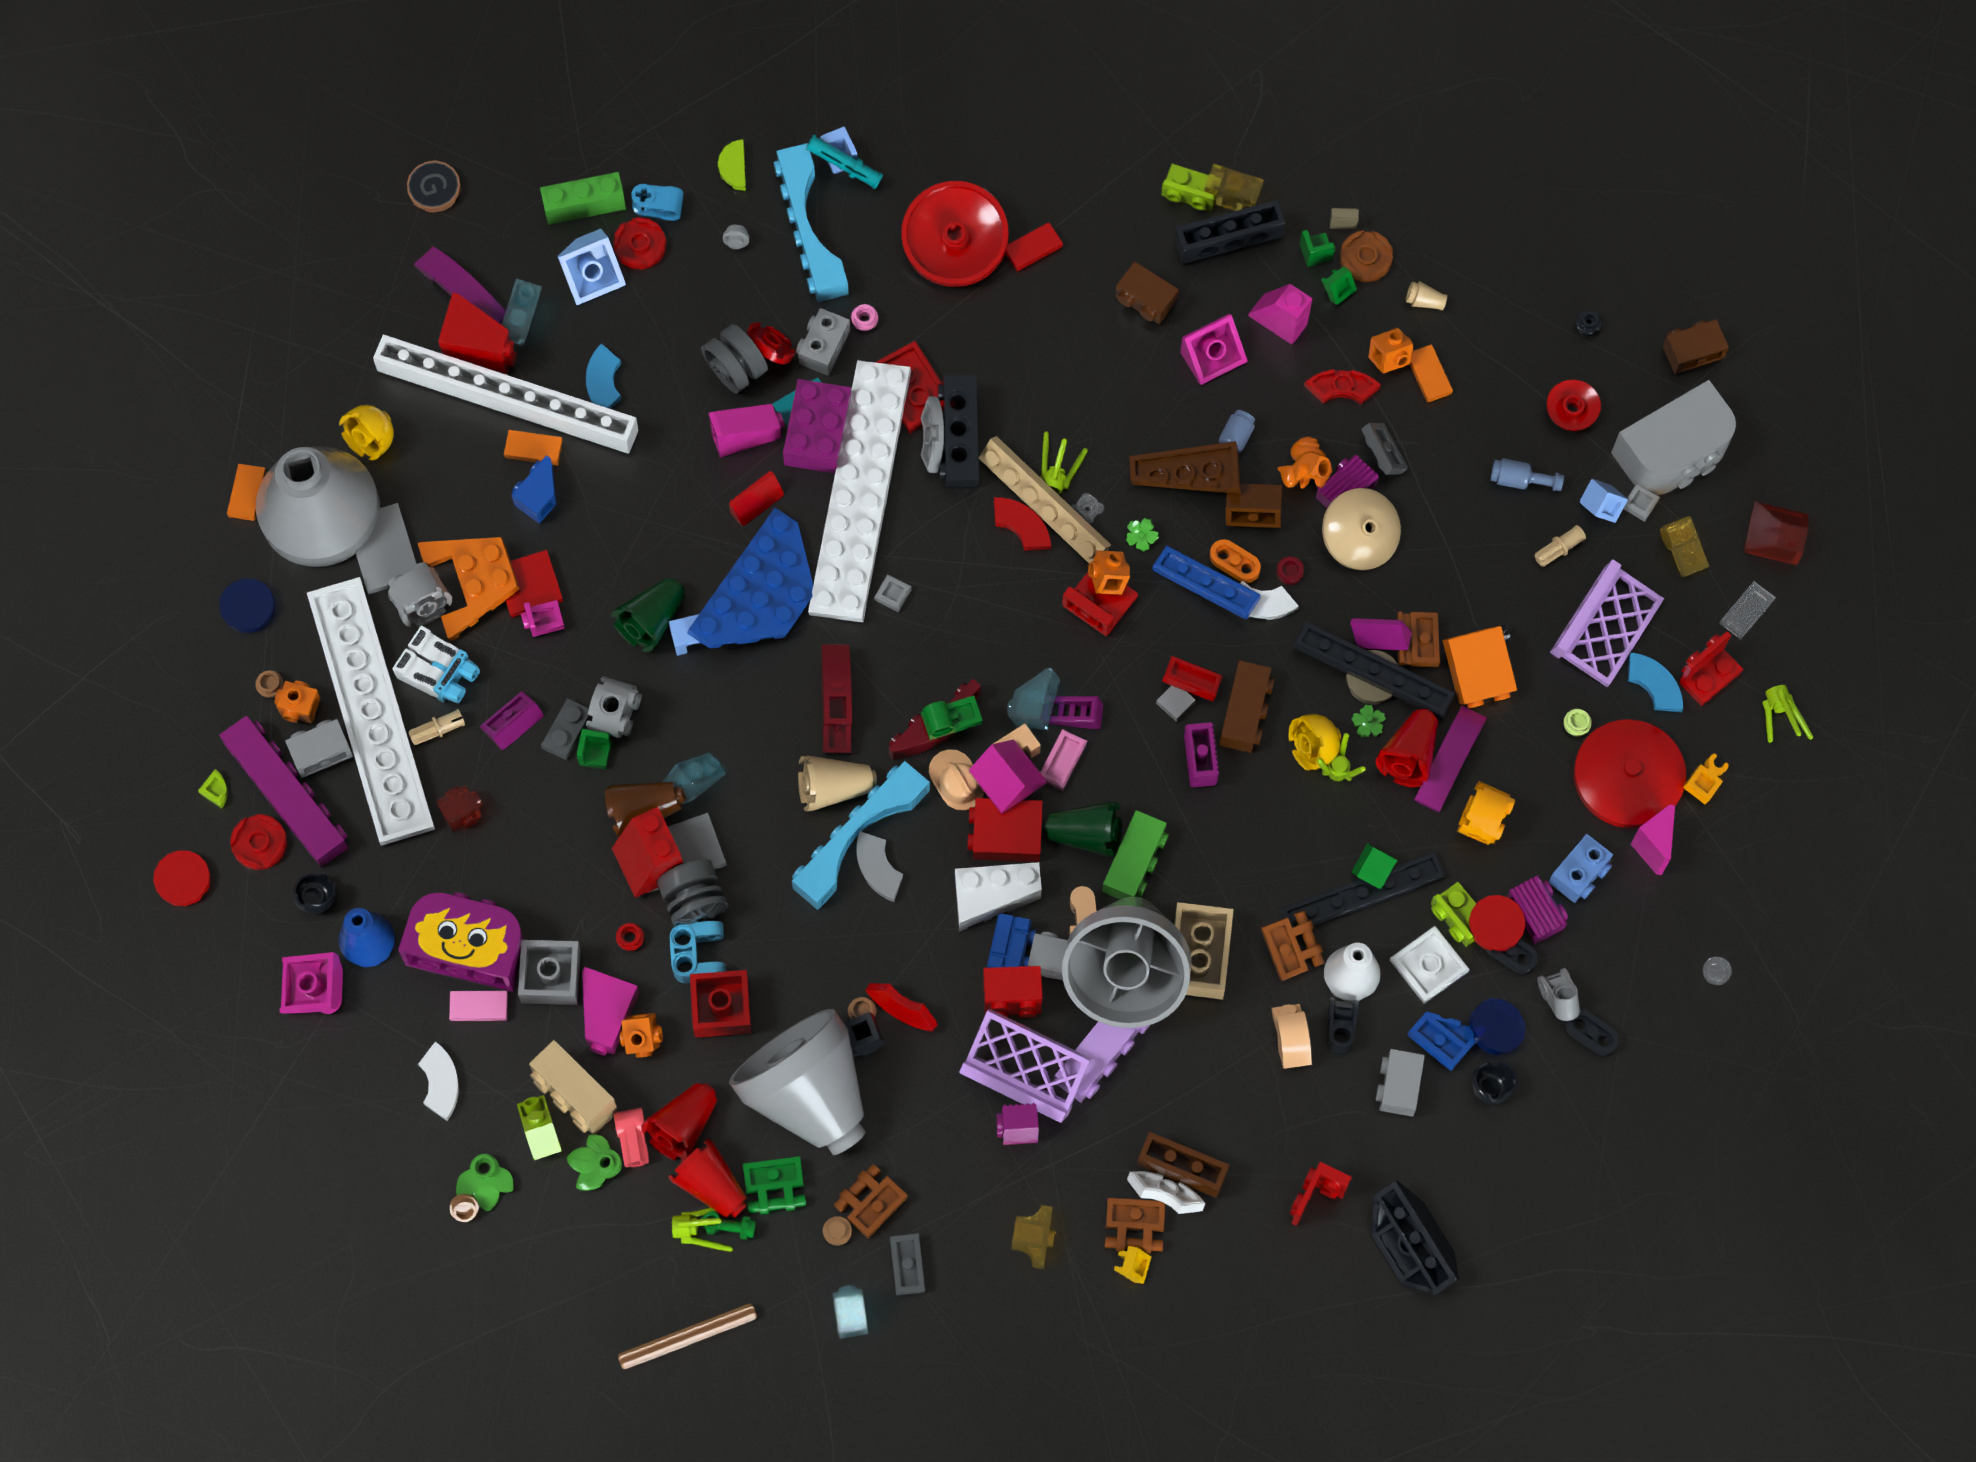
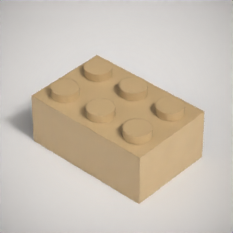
M1177 902L1174 925L1185 938L1191 954V974L1186 995L1223 999L1234 909Z
M555 1040L529 1063L532 1070L530 1076L533 1078L535 1086L544 1094L549 1091L551 1093L550 1096L554 1099L553 1103L564 1114L569 1111L574 1119L573 1123L583 1133L588 1130L592 1135H595L614 1117L613 1113L618 1112L614 1098Z

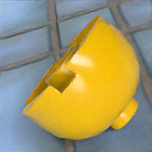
M360 405L343 415L339 421V426L343 424L345 430L341 433L345 442L357 455L362 457L365 453L371 456L368 460L378 459L387 451L393 441L394 430L390 416L375 406Z
M1307 714L1292 720L1289 726L1288 737L1289 742L1294 740L1297 750H1292V753L1298 764L1309 771L1320 769L1317 763L1318 758H1321L1326 765L1332 763L1339 753L1341 740L1340 731L1334 723L1326 716Z

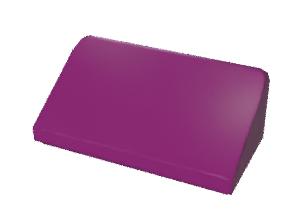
M1351 619V626L1357 646L1363 649H1408L1412 632L1402 620Z
M521 691L480 727L501 750H504L543 717V713L536 702Z

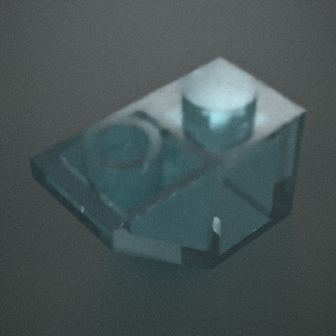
M517 278L501 325L509 330L510 338L514 343L523 346L542 287Z
M706 753L677 763L662 782H676L678 786H682L686 795V802H683L684 804L697 798L724 777L727 772L710 753Z
M855 1286L839 1288L838 1293H833L839 1338L868 1334L862 1289H856Z

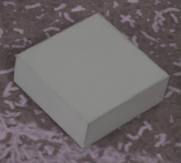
M1636 484L1627 497L1628 501L1623 509L1645 522L1660 497Z
M887 574L874 599L899 612L911 592L912 586Z
M1170 686L1156 701V704L1176 722L1195 703V699L1190 694L1174 686Z

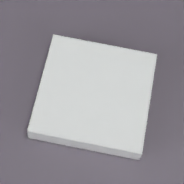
M1436 926L1390 958L1391 963L1424 1004L1459 980L1470 970Z

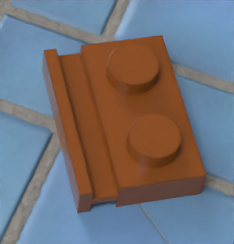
M1398 612L1397 620H1402L1412 632L1408 649L1398 650V665L1438 667L1440 664L1438 613L1410 612V614H1402V612Z

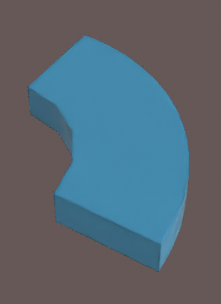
M600 344L588 363L586 386L591 403L612 409L621 400V395L614 386L615 372L620 367L621 360L603 344Z
M1630 653L1628 682L1638 684L1648 692L1652 698L1654 710L1682 713L1683 700L1681 691L1671 673L1652 658L1637 653Z

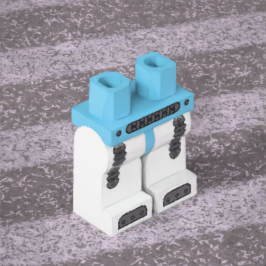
M422 625L408 644L410 650L405 649L392 668L397 679L436 697L443 703L446 699L460 703L466 690L457 684L458 681L463 677L473 682L480 673L479 667L469 659L466 652L433 635L430 630Z

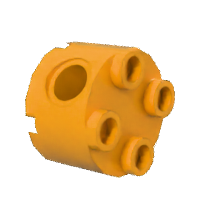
M1479 781L1474 790H1477L1475 796L1471 795L1466 804L1457 832L1489 845L1490 843L1494 844L1501 837L1505 827L1504 824H1501V821L1506 815L1510 814L1515 799L1510 798V794Z

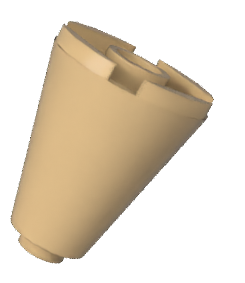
M809 755L801 756L799 760V765L804 764V771L798 772V785L801 803H807V806L803 808L805 811H814L868 794L877 785L876 772L871 770L869 765Z

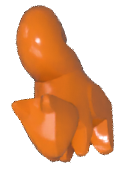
M1312 437L1301 438L1291 448V457L1296 462L1293 465L1280 466L1277 470L1281 473L1282 481L1288 488L1300 483V487L1304 489L1311 479H1315L1316 485L1323 488L1332 473L1331 462L1325 453L1319 449L1317 439Z

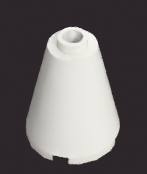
M1353 943L1336 950L1330 955L1325 964L1324 979L1334 996L1344 1001H1360L1371 995L1377 988L1380 981V967L1371 950L1365 944Z

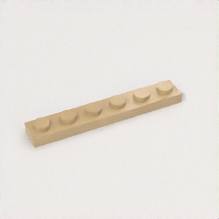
M997 436L990 439L979 459L1088 563L1093 561L1097 550L1108 551L1111 544Z

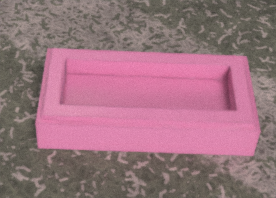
M1062 729L1040 772L1046 779L1047 784L1061 791L1064 790L1087 745V740Z
M450 991V1021H507V991Z

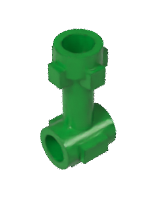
M710 1211L706 1213L703 1217H701V1219H713L720 1217L718 1216L716 1211ZM743 1216L742 1222L720 1218V1224L702 1225L707 1234L714 1235L719 1230L740 1233V1239L747 1240V1237H754L756 1221L751 1220L750 1217Z

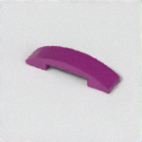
M432 247L414 263V266L431 282H436L449 295L452 296L453 292L458 293L498 323H501L508 317V313L481 284L437 248Z
M1464 706L1461 707L1431 765L1430 776L1427 782L1423 781L1414 801L1440 813L1487 717Z

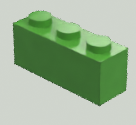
M619 172L540 187L548 225L626 210Z
M1137 810L1135 811L1103 883V893L1118 899L1127 897L1142 898L1148 884L1144 882L1147 872L1152 874L1158 862V858L1154 856L1158 847L1164 848L1169 837V833L1165 832L1166 822Z

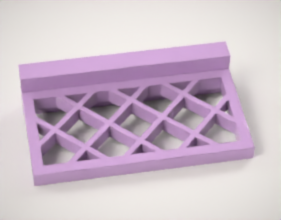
M1613 559L1603 568L1550 651L1558 659L1562 656L1606 687L1611 684L1664 600L1663 597L1621 570L1620 567L1622 565ZM1619 578L1628 584L1629 594L1617 595L1615 583ZM1646 596L1654 601V604L1650 609L1640 611L1637 597ZM1631 598L1635 612L1622 614L1619 600ZM1613 601L1616 615L1604 617L1601 605L1603 602ZM1636 616L1638 629L1626 632L1623 618ZM1618 619L1621 634L1608 636L1605 621ZM1600 623L1603 637L1590 639L1587 628L1589 624ZM1622 638L1624 651L1613 654L1610 640ZM1604 641L1607 655L1594 657L1591 643ZM1586 644L1588 659L1581 660L1571 653L1575 646ZM1609 660L1611 671L1607 677L1598 672L1597 661Z
M989 1009L959 1073L1021 1104L1026 1105L1029 1103L1032 1105L1034 1102L1037 1105L1038 1112L1062 1123L1070 1113L1073 1100L1091 1058ZM991 1019L1001 1023L1005 1034L992 1038L988 1028ZM1018 1033L1026 1035L1030 1046L1017 1050L1012 1035ZM984 1035H985L987 1040L982 1041V1039H983V1037H984ZM1007 1038L1012 1052L999 1056L994 1042ZM989 1044L994 1059L988 1061L976 1056L979 1047ZM1046 1045L1052 1048L1056 1059L1043 1063L1038 1048ZM1032 1050L1038 1065L1025 1069L1019 1054ZM1014 1056L1020 1071L1011 1074L1005 1071L1001 1060ZM1073 1058L1081 1062L1082 1065L1079 1072L1069 1075L1063 1061ZM1058 1063L1063 1077L1050 1081L1045 1067ZM1040 1069L1045 1084L1039 1086L1032 1084L1027 1075L1028 1072ZM1076 1078L1072 1085L1071 1079ZM1066 1082L1069 1090L1066 1100L1056 1096L1053 1085Z

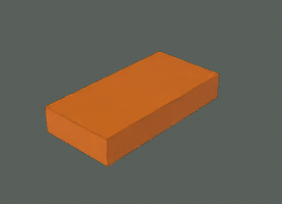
M1432 344L1412 351L1409 365L1426 402L1429 403L1451 395L1453 390Z
M509 430L504 458L536 463L537 461H542L547 455L551 458L552 465L558 466L563 440L562 437Z
M238 464L227 510L228 517L255 521L256 497L260 484L267 472L264 467Z

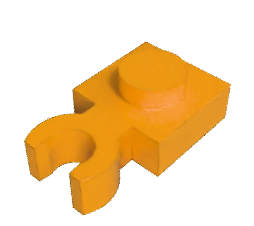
M1715 753L1705 761L1704 766L1700 764L1683 787L1703 804L1709 802L1723 781L1718 776L1722 775L1729 766L1728 763H1725L1720 768L1714 765V759L1717 757Z

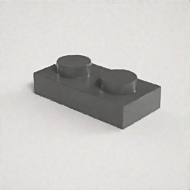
M1368 423L1361 429L1366 437L1367 445L1374 452L1378 460V466L1385 475L1402 474L1408 469L1384 423Z
M567 698L541 744L542 749L567 760L581 735L582 729L585 728L587 721L591 717L588 715L589 708Z
M919 1233L890 1236L896 1296L924 1293L925 1285Z

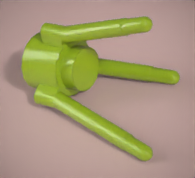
M1044 432L1042 473L1040 478L1057 494H1060L1063 489L1068 490L1070 481L1088 450L1084 448L1066 476L1065 470L1060 468L1067 439L1063 438L1055 465L1051 466L1048 470L1049 433Z
M1778 685L1768 689L1765 692L1767 700L1762 702L1765 709L1768 742H1773L1772 709H1774L1775 713L1786 712L1797 736L1802 734L1799 723L1808 739H1813V735L1796 707L1786 685Z
M1348 733L1343 735L1339 754L1332 763L1327 766L1321 758L1317 759L1318 765L1323 770L1322 774L1324 776L1328 775L1334 781H1343L1344 779L1351 781L1354 776L1366 770L1364 766L1350 771V762L1345 757L1349 739Z
M706 1208L693 1212H682L681 1215H673V1238H681V1244H695L728 1252L733 1250L731 1246L692 1237V1235H697L698 1226L721 1223L720 1218L697 1219V1217L704 1216L710 1211H715L714 1209Z

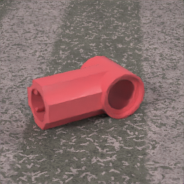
M642 1107L614 1112L617 1136L620 1138L625 1167H639L649 1163L647 1143L642 1132V1124L645 1122Z

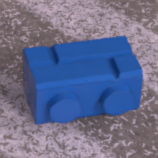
M1002 913L998 915L987 968L1028 966L1030 956L1025 955L1027 945L1032 946L1034 934L1036 933V930L1031 929L1032 921L1030 919Z

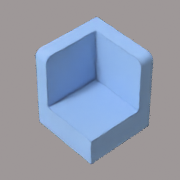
M845 127L820 136V139L857 160V151ZM828 162L834 174L843 171L842 169Z
M1591 479L1580 499V503L1594 516L1616 523L1628 501L1612 485L1595 479Z
M698 615L669 621L677 656L687 654L686 646L700 643L687 634L688 629Z

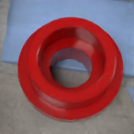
M634 923L622 925L616 932L618 946L625 951H634L641 947L644 942V933L641 927ZM628 934L635 935V939L632 942L625 940Z

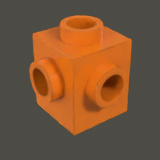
M1399 328L1371 337L1368 358L1382 373H1386L1410 364L1413 343Z
M1097 550L1093 561L1088 566V574L1093 580L1096 593L1122 595L1130 578V566L1126 563L1123 552Z
M285 681L283 689L277 691L275 705L283 719L293 723H297L300 720L312 724L321 698L317 689L310 688V685L305 682L294 681V683Z
M655 1013L631 1015L621 1020L620 1043L622 1047H625L626 1054L635 1053L637 1058L653 1055L652 1051L660 1047V1043L663 1041L661 1026H657Z

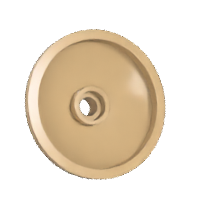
M1357 488L1343 492L1330 503L1323 518L1322 533L1324 543L1336 561L1350 569L1369 570L1381 566L1392 557L1400 541L1401 525L1395 507L1384 495L1371 489ZM1367 523L1372 527L1370 533L1365 529Z

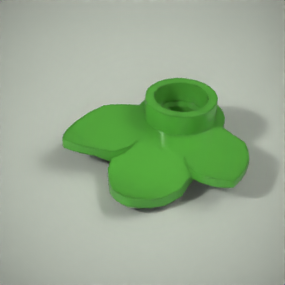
M589 1135L587 1147L575 1149L567 1157L568 1164L575 1171L580 1172L576 1188L582 1191L599 1188L606 1178L616 1176L622 1167L620 1155L611 1150L608 1140L600 1135ZM610 1159V1165L604 1168V1161Z
M480 1154L472 1160L470 1169L459 1176L456 1194L474 1195L478 1205L485 1211H490L497 1204L500 1192L513 1191V1178L508 1170L499 1167L497 1160L492 1155ZM484 1164L490 1166V1170L487 1173L480 1172V1167Z

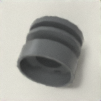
M699 859L681 864L658 878L657 885L663 900L671 902L667 907L669 915H672L671 921L674 927L681 924L690 925L695 922L710 921L728 908L726 897L722 896V887L714 886L718 881V877L711 860Z

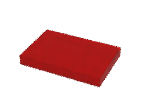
M914 341L875 362L911 368L902 423L909 433L923 426L921 415L929 396L938 397V384H942L922 350ZM939 401L943 410V401ZM954 401L951 402V407L953 409H956V404L954 403Z

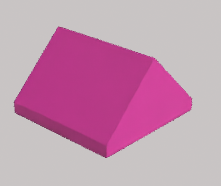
M1231 314L1182 337L1180 353L1201 385L1248 362Z
M1014 739L991 744L969 769V773L1001 814L1047 784L1046 779Z
M1668 805L1639 827L1631 843L1632 847L1657 875L1663 874L1671 859L1675 805Z

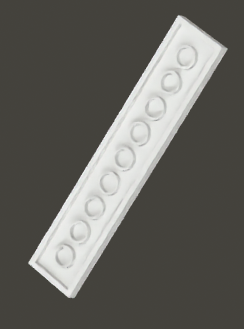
M857 360L842 446L835 472L812 590L813 597L810 600L808 610L810 616L855 622L864 621L910 381V367Z
M360 577L307 592L380 845L383 846L435 830Z

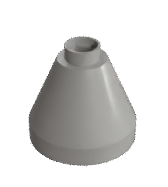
M322 446L299 447L284 454L263 478L256 497L257 520L270 546L285 559L309 567L330 566L354 556L355 552L363 546L375 529L380 509L379 494L367 468L357 458L345 451Z
M1140 897L1120 899L1083 919L1074 928L1067 940L1062 963L1063 982L1068 995L1076 1006L1089 1017L1101 1023L1121 1028L1148 1026L1169 1016L1183 1001L1189 987L1191 974V954L1182 933L1151 902Z
M827 1009L813 1014L776 1036L749 1057L729 1080V1084L743 1104L818 1148L827 1146L833 1155L847 1150L866 1133L859 1123L864 1116L848 1028L834 1009Z

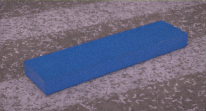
M1167 545L1152 566L1154 572L1246 620L1261 599L1259 593Z

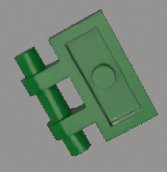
M800 1156L743 1164L746 1194L758 1193L759 1201L747 1202L749 1213L760 1212L762 1215L769 1214L770 1210L786 1209V1211L795 1210V1207L806 1206L805 1195L793 1196L792 1188L804 1187ZM784 1189V1197L767 1199L768 1191Z

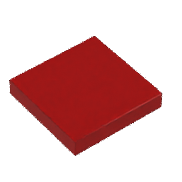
M547 550L511 561L520 588L505 600L511 618L526 612L524 603L529 602L530 607L555 600L558 603L564 602Z

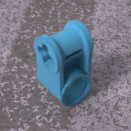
M640 184L632 190V209L638 216L661 218L668 221L680 219L684 194L681 189L672 186L662 187Z

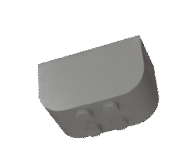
M1707 380L1620 431L1611 454L1634 485L1638 484L1655 495H1662L1677 487L1680 489L1685 488L1694 480L1695 476L1700 473L1702 476L1707 475L1715 469V465L1723 458L1735 432V417L1710 380Z

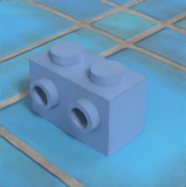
M1586 834L1555 870L1548 883L1574 903L1580 897L1586 899L1595 888L1592 884L1598 876L1602 879L1611 869L1612 865L1609 862L1613 854Z

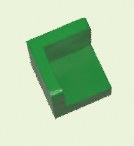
M1303 230L1300 238V247L1307 267L1333 261L1335 245L1334 243H1329L1326 233L1310 237L1308 230Z
M582 729L577 750V759L580 766L607 770L612 746L609 733Z
M1367 843L1352 873L1381 889L1397 860Z

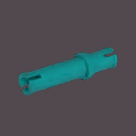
M816 135L811 137L806 146L807 151L809 150L849 173L848 176L854 179L856 177L874 189L883 176L882 173L863 164L862 159L858 158L856 160L816 137Z

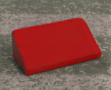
M769 471L729 502L730 514L741 526L747 525L784 496L774 473Z

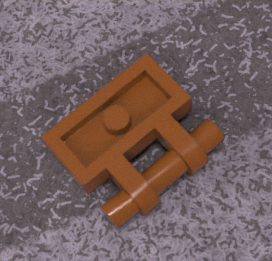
M1305 910L1294 914L1298 923L1296 926L1291 927L1290 921L1286 917L1260 927L1281 981L1308 971L1305 959L1311 957L1314 967L1325 963L1321 955L1323 949L1320 943L1317 944L1312 931L1314 928L1311 920H1308ZM1299 934H1302L1307 946L1304 950H1300L1295 937Z
M874 1164L866 1172L863 1170L857 1176L858 1180L848 1190L844 1189L839 1194L840 1198L833 1204L840 1213L848 1205L854 1210L847 1216V1219L867 1238L908 1198V1195L888 1176L880 1184L877 1183L874 1179L881 1171ZM866 1187L869 1188L872 1192L860 1202L856 1197Z
M1108 1198L1106 1229H1117V1237L1105 1236V1248H1115L1116 1251L1120 1252L1125 1251V1249H1128V1246L1137 1247L1151 1254V1251H1163V1240L1152 1239V1231H1164L1165 1203L1162 1201ZM1126 1230L1143 1231V1239L1126 1238Z

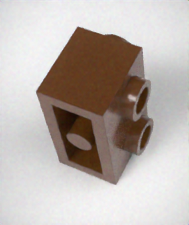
M1134 261L1116 285L1115 297H1117L1122 305L1133 307L1139 311L1144 319L1155 321L1160 325L1178 301L1179 289Z
M1717 319L1709 322L1707 320L1699 321L1691 328L1682 330V328L1675 329L1668 333L1662 346L1674 374L1723 359L1729 348Z
M1240 483L1241 494L1227 493L1226 526L1280 528L1282 485Z

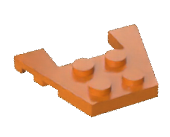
M501 537L418 543L423 562H426L429 567L453 559L467 606L441 616L450 641L456 640L463 630L475 625L481 616L490 609L494 610L520 589L505 542Z

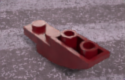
M821 645L823 754H851L852 694L849 645Z
M974 679L968 684L963 683L955 691V697L949 703L970 696H974L976 700L981 695V685ZM917 714L909 722V728L903 734L898 733L890 741L889 757L892 760H897L923 753L948 740L957 732L929 740L923 719L920 714Z

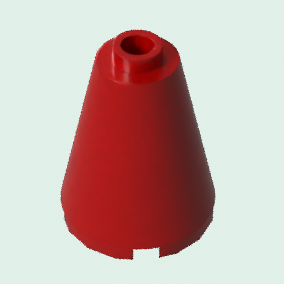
M1427 709L1415 710L1378 753L1376 766L1385 777L1388 773L1395 777L1393 782L1406 787H1420L1423 781L1427 782L1430 776L1438 728V720L1433 712Z
M695 1083L648 1117L642 1124V1132L645 1134L648 1131L652 1137L649 1140L650 1144L669 1159L675 1160L677 1157L682 1158L681 1162H683L692 1153L716 1105L715 1090L706 1083Z
M708 1138L704 1141L707 1147L704 1148L702 1146L700 1149L694 1150L674 1170L678 1176L671 1174L668 1179L727 1218L731 1214L735 1218L747 1206L744 1203L747 1196L714 1142Z

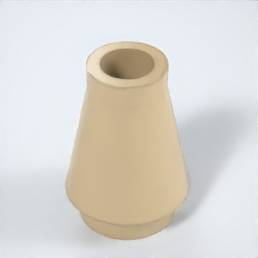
M1412 281L1406 296V302L1411 303V307L1443 310L1447 301V295L1440 293L1421 281L1418 283Z

